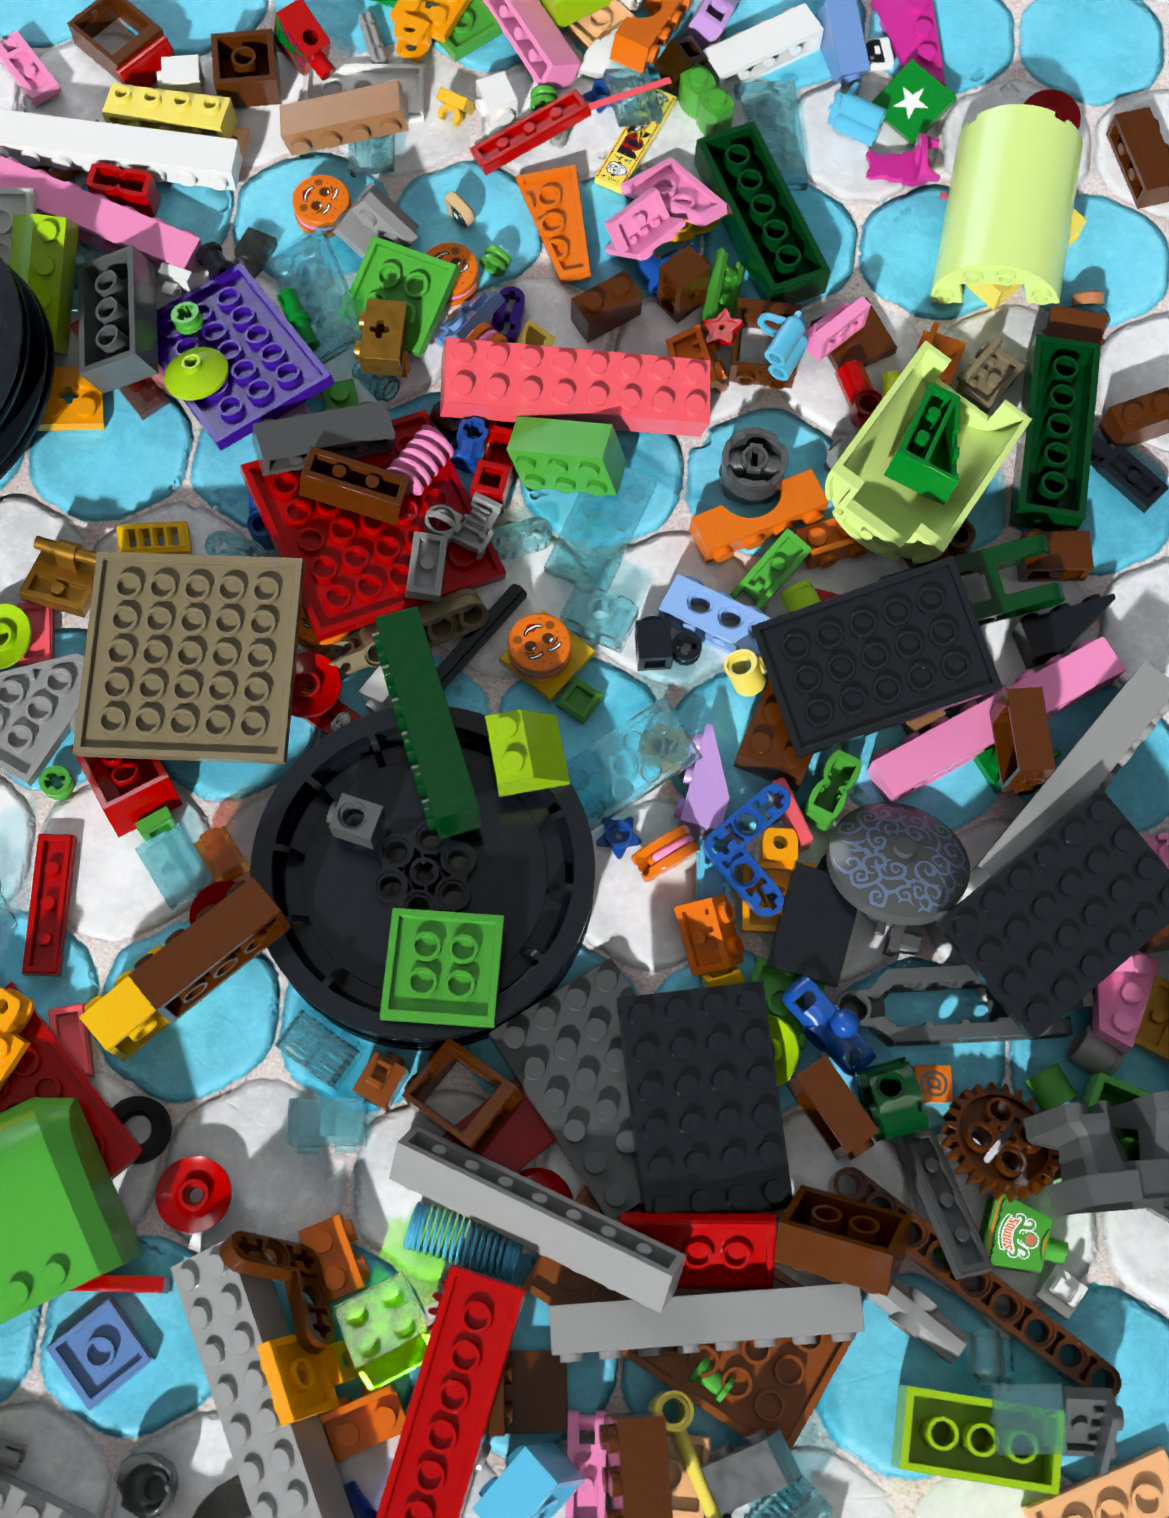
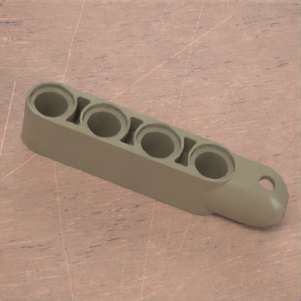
M463 588L443 596L439 602L431 601L418 607L430 648L481 628L489 617L484 603L476 591L470 588ZM474 606L471 610L465 612L467 608ZM438 619H442L439 623L433 624ZM376 623L363 627L358 633L347 636L328 648L325 657L332 661L329 663L331 666L337 667L340 676L350 675L367 667L378 668L380 666L376 649H370L371 646L375 645L371 632L378 630ZM336 649H343L341 655L336 656L334 654Z

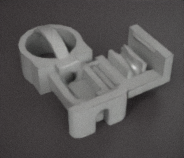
M475 492L473 495V500L470 504V507L473 509L469 515L465 513L463 516L449 506L435 505L426 512L423 524L424 532L448 536L447 546L452 541L476 553V560H481L486 548L491 543L493 537L492 528L501 513L503 505L478 492ZM433 517L447 523L451 529L447 531L435 530L431 527L429 520Z

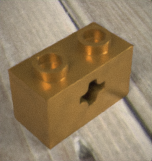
M367 298L366 311H360L359 330L363 331L361 340H356L355 360H360L362 373L402 376L409 326L407 302Z

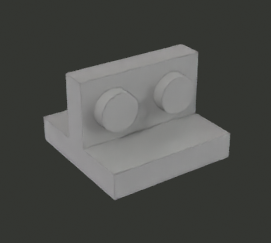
M371 182L365 187L333 232L363 259L373 236L409 248L418 237L415 231L419 225Z

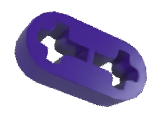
M505 287L499 292L506 301L493 313L491 325L498 333H501L505 322L510 323V330H508L507 334L503 335L507 338V343H515L521 333L525 313V295L519 288ZM510 299L515 300L512 312L507 311V304Z

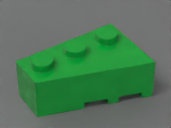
M932 382L929 383L884 473V476L942 505H945L959 483L957 459L959 458L960 447H957V434L960 431V396Z

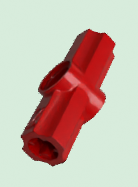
M853 360L846 362L843 366L836 369L835 376L850 408V421L860 431L883 397L878 391L874 390L863 362ZM861 407H868L872 412H866Z

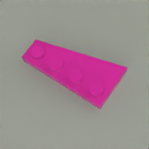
M872 0L871 7L874 13H878L880 27L883 33H887L892 53L894 58H898L901 70L913 59L946 87L933 1Z

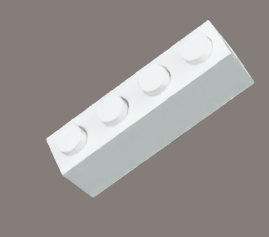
M803 3L795 8H788L782 14L769 20H763L756 26L743 32H737L722 42L709 45L703 50L708 57L704 67L711 72L716 85L729 93L820 50L824 28L806 3Z

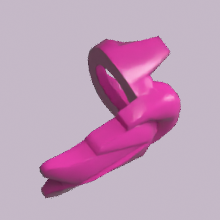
M919 133L914 151L903 152V155L890 153L886 156L867 151L866 160L870 168L866 172V178L869 180H886L889 183H902L910 187L923 185L927 182H939L940 175L931 169L930 158L928 157V150L937 148L939 139L930 137L926 133Z

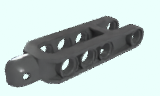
M968 965L887 969L870 989L845 991L834 1003L840 1009L847 1008L854 1011L860 1021L859 1029L868 1028L887 1047L1029 1040ZM985 988L990 1022L970 1023V1020L966 1019L956 1024L933 1025V1021H927L920 1026L897 1027V1023H892L886 1018L884 999L889 993ZM1070 1016L1059 1018L1035 1040L1071 1036L1073 1033Z

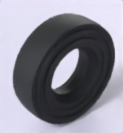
M132 1096L121 1100L112 1107L124 1124L130 1118L137 1115L145 1116L151 1123L149 1138L140 1144L146 1153L132 1164L150 1162L166 1149L171 1139L172 1123L169 1113L161 1103L146 1096Z

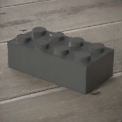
M133 245L79 265V374L103 394L159 374L155 266Z

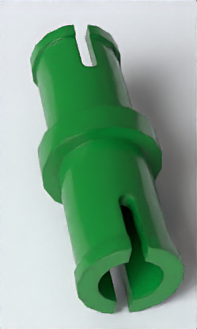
M294 288L283 289L279 292L280 295L276 297L286 319L310 349L315 352L318 350L317 347H320V342L317 340L311 327L310 314L304 311L297 296V291Z

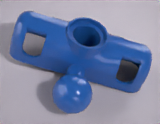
M807 976L799 977L783 993V1003L802 1024L803 1033L817 1049L826 1052L843 1073L855 1076L856 1072L866 1068L876 1058L874 1051L857 1033L860 1025L857 1014L850 1009H840L832 1004ZM808 991L814 994L815 999L811 996V994ZM800 996L804 1000L801 1008L794 1002ZM856 1047L862 1049L863 1054ZM850 1052L851 1059L847 1063L843 1056Z

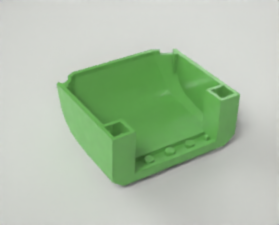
M32 1097L0 1113V1324L144 1255L77 1098Z

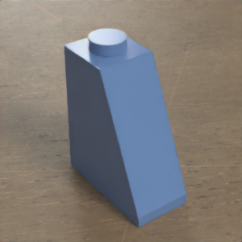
M828 0L815 14V17L824 28L820 49L833 84L844 82V86H850L854 82L860 83L862 78L869 72L870 64L857 0Z

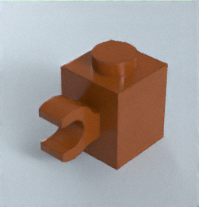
M388 1050L385 1055L375 1051L353 1087V1092L388 1113L410 1075L408 1069L403 1067L406 1061Z

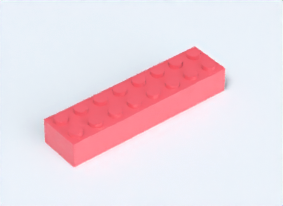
M446 337L441 362L440 417L469 419L476 416L482 420L515 422L517 416L613 424L614 430L701 437L710 424V360Z

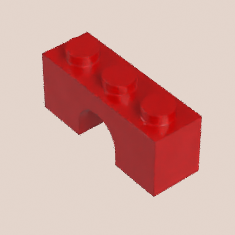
M490 420L485 456L483 460H478L470 487L471 502L475 492H478L502 504L501 513H504L516 469L507 452V446L515 422Z

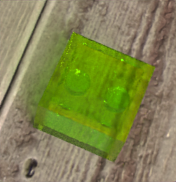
M403 1270L332 1307L354 1367L370 1392L421 1366L431 1329L417 1295Z

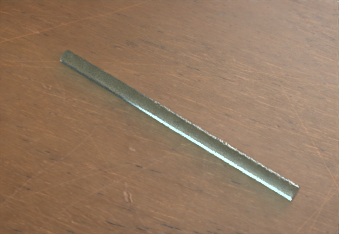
M620 443L625 459L700 513L712 509Z

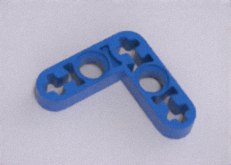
M770 784L764 787L706 837L703 844L704 853L709 861L757 916L763 918L772 917L780 912L784 905V896L777 885L744 847L789 808L791 803L790 794L786 788L778 784ZM767 793L771 796L780 795L781 800L778 804L781 809L775 806L771 807L763 814L769 818L765 822L760 811L752 807V804L756 803L759 809L768 801ZM749 814L755 818L757 826L754 832L744 833L738 828L737 820L740 815ZM729 825L733 835L742 840V843L738 844L735 838L726 845L725 849L728 852L726 855L721 851L715 854L712 851L715 845L712 839L716 838L718 841L724 839L730 833L725 829ZM747 864L751 867L753 877L749 883L743 884L735 879L734 868L736 865ZM759 879L763 881L764 885L758 887V889L765 896L771 893L775 897L772 901L773 910L769 907L762 909L759 906L762 899L756 891L752 892L750 896L746 892V890L756 885Z

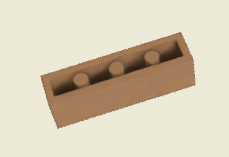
M398 80L279 106L281 138L292 156L409 131L407 98Z

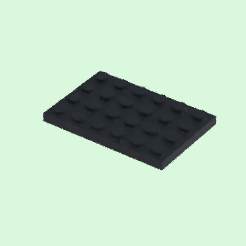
M953 556L751 626L797 759L999 691L1003 687Z
M1099 787L1094 789L938 920L935 925L1029 1040H1035L1169 924V869L1102 788Z
M764 981L616 998L642 1213L755 1214L787 1209L793 1196Z

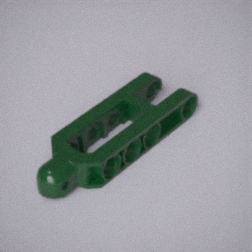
M1034 535L954 557L961 577L979 572V575H985L991 599L973 604V610L979 626L1047 609L1066 600L1061 583L1059 582L1041 585L1005 595L998 570L1019 565L1020 561L1039 556L1045 552L1047 555L1050 554L1051 550L1046 535ZM915 567V568H912V569H908V570H904V571H901V572L893 573V574H890V575L882 576V577L879 579V581L884 580V579H887V578H890V577H893V576H896V575H898V574H901V573H904V572H907V571H910V570H913V569H916V568H919V567Z

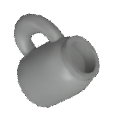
M1091 1017L1088 1025L1084 1026L1071 1041L1066 1057L1094 1075L1102 1072L1112 1076L1120 1066L1123 1054L1119 1049L1093 1035Z

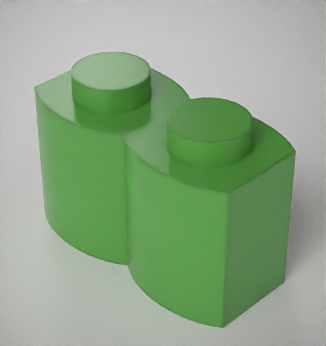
M696 64L681 73L678 102L681 109L688 116L696 119L699 130L705 136H709L730 129L732 126L734 101L725 89L716 85L711 72L704 66Z
M840 749L829 757L819 777L818 784L813 788L804 807L803 816L807 823L823 831L829 830L834 825L845 805L847 796L860 775L862 761Z

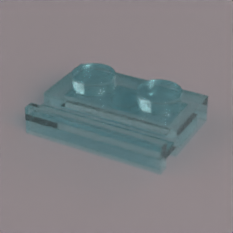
M630 68L605 69L603 74V81L608 96L652 82L647 68L643 74ZM655 89L611 103L619 127L648 125L649 121L661 124L663 112Z
M395 134L348 144V172L352 178L360 173H364L367 176L395 171Z
M180 822L175 824L176 827L169 831L165 830L135 848L171 910L196 896L206 886L216 882Z

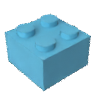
M555 1443L535 1444L525 1447L522 1445L516 1448L506 1459L505 1464L508 1467L499 1477L491 1478L479 1491L481 1498L472 1509L480 1518H553L586 1478Z

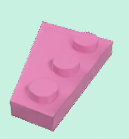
M1139 950L1133 954L1134 972L1111 973L1095 987V993L1093 994L1095 1002L1092 1007L1093 1035L1124 1053L1133 1048L1160 965V961Z

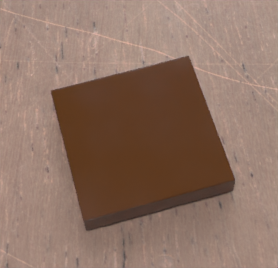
M871 305L865 326L828 354L827 357L835 370L846 362L853 360L862 361L864 367L896 354L897 346ZM822 316V317H820V318H817V319H815V320H812V321H811V324H810V327L813 326L816 322H818V321H819L821 318H823L824 316Z

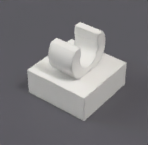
M162 262L157 273L162 284L161 293L167 295L164 300L165 303L169 304L197 288L192 271Z
M1055 1264L1052 1265L1033 1294V1297L1062 1319L1069 1320L1087 1292L1088 1287Z

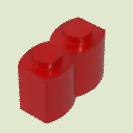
M94 163L91 165L85 182L90 193L102 194L110 201L121 206H131L139 213L150 218L156 216L161 197L152 174L134 168L122 170L109 163Z

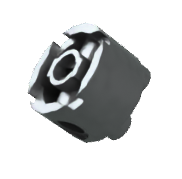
M759 427L745 428L738 431V434L733 436L732 439L730 437L726 441L719 468V480L725 497L747 505L768 504L774 499L778 493L781 481L784 480V474L788 465L787 448L784 443L781 444L777 440V435Z

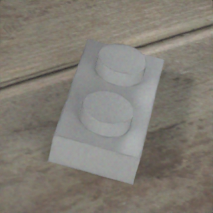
M414 531L405 597L439 602L448 536Z

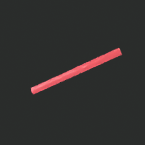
M666 77L589 103V107L593 110L672 83L670 77Z

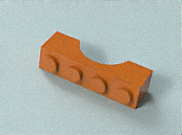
M646 0L644 9L651 16L645 18L627 16L615 33L609 59L643 74L649 63L654 64L656 62L661 46L666 47L672 29L677 30L682 20L683 12H689L693 0Z
M812 468L782 480L777 494L778 504L773 510L763 516L754 518L741 517L733 514L723 505L693 516L689 532L705 564L712 561L717 563L726 561L734 555V552L744 548L746 550L755 549L768 538L773 536L779 538L787 528L793 531L795 527L802 524L809 526L819 522L824 517L829 501L826 499V495Z

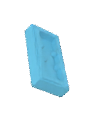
M697 839L701 850L696 854L695 901L725 893L727 900L732 904L731 885L706 857L703 850L705 839ZM713 840L715 845L712 851L715 854L721 851L726 855L728 852L725 847L732 840Z

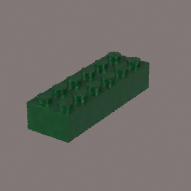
M751 121L697 139L694 165L704 185L727 203V214L721 217L761 300L795 304L824 294L831 271L755 122Z
M1036 334L1026 355L1021 411L1032 420L1017 441L1009 516L1010 526L1028 529L1040 528L1044 531H1059L1064 528H1076L1078 530L1085 520L1101 344Z
M415 606L375 617L378 630L371 632L409 763L417 762L411 764L419 797L427 796L421 798L429 830L437 829L439 839H443L482 827L477 799L418 607Z

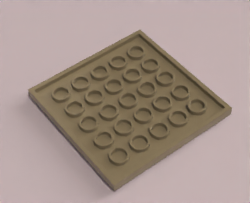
M97 552L73 754L77 757L287 765L305 561L303 558Z

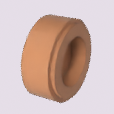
M1082 291L1072 295V308L1075 309L1095 308L1105 305L1103 291Z

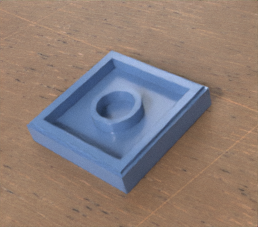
M112 1296L106 1298L45 1347L89 1411L95 1409L156 1359Z

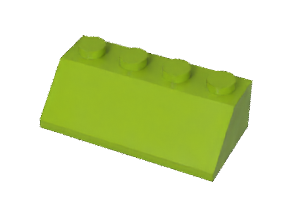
M42 214L13 216L9 266L29 285L39 299L51 328L54 354L68 356L79 225L67 217Z

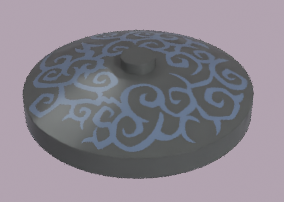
M874 803L849 812L834 828L827 847V868L834 885L842 896L863 913L891 924L914 926L928 924L941 919L960 903L970 879L968 855L956 834L933 815L904 804Z

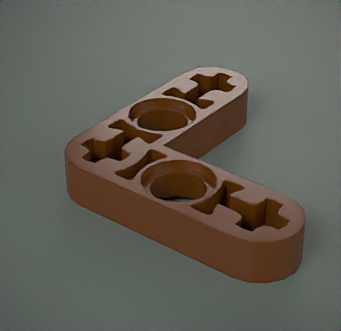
M236 1231L221 1244L219 1248L221 1260L230 1270L285 1283L296 1338L306 1352L313 1355L319 1354L335 1341L336 1330L320 1261L316 1253L309 1246L246 1231ZM265 1251L272 1256L276 1265L268 1259ZM303 1292H305L310 1297V1299L313 1302V1305L307 1301V1299L304 1297Z

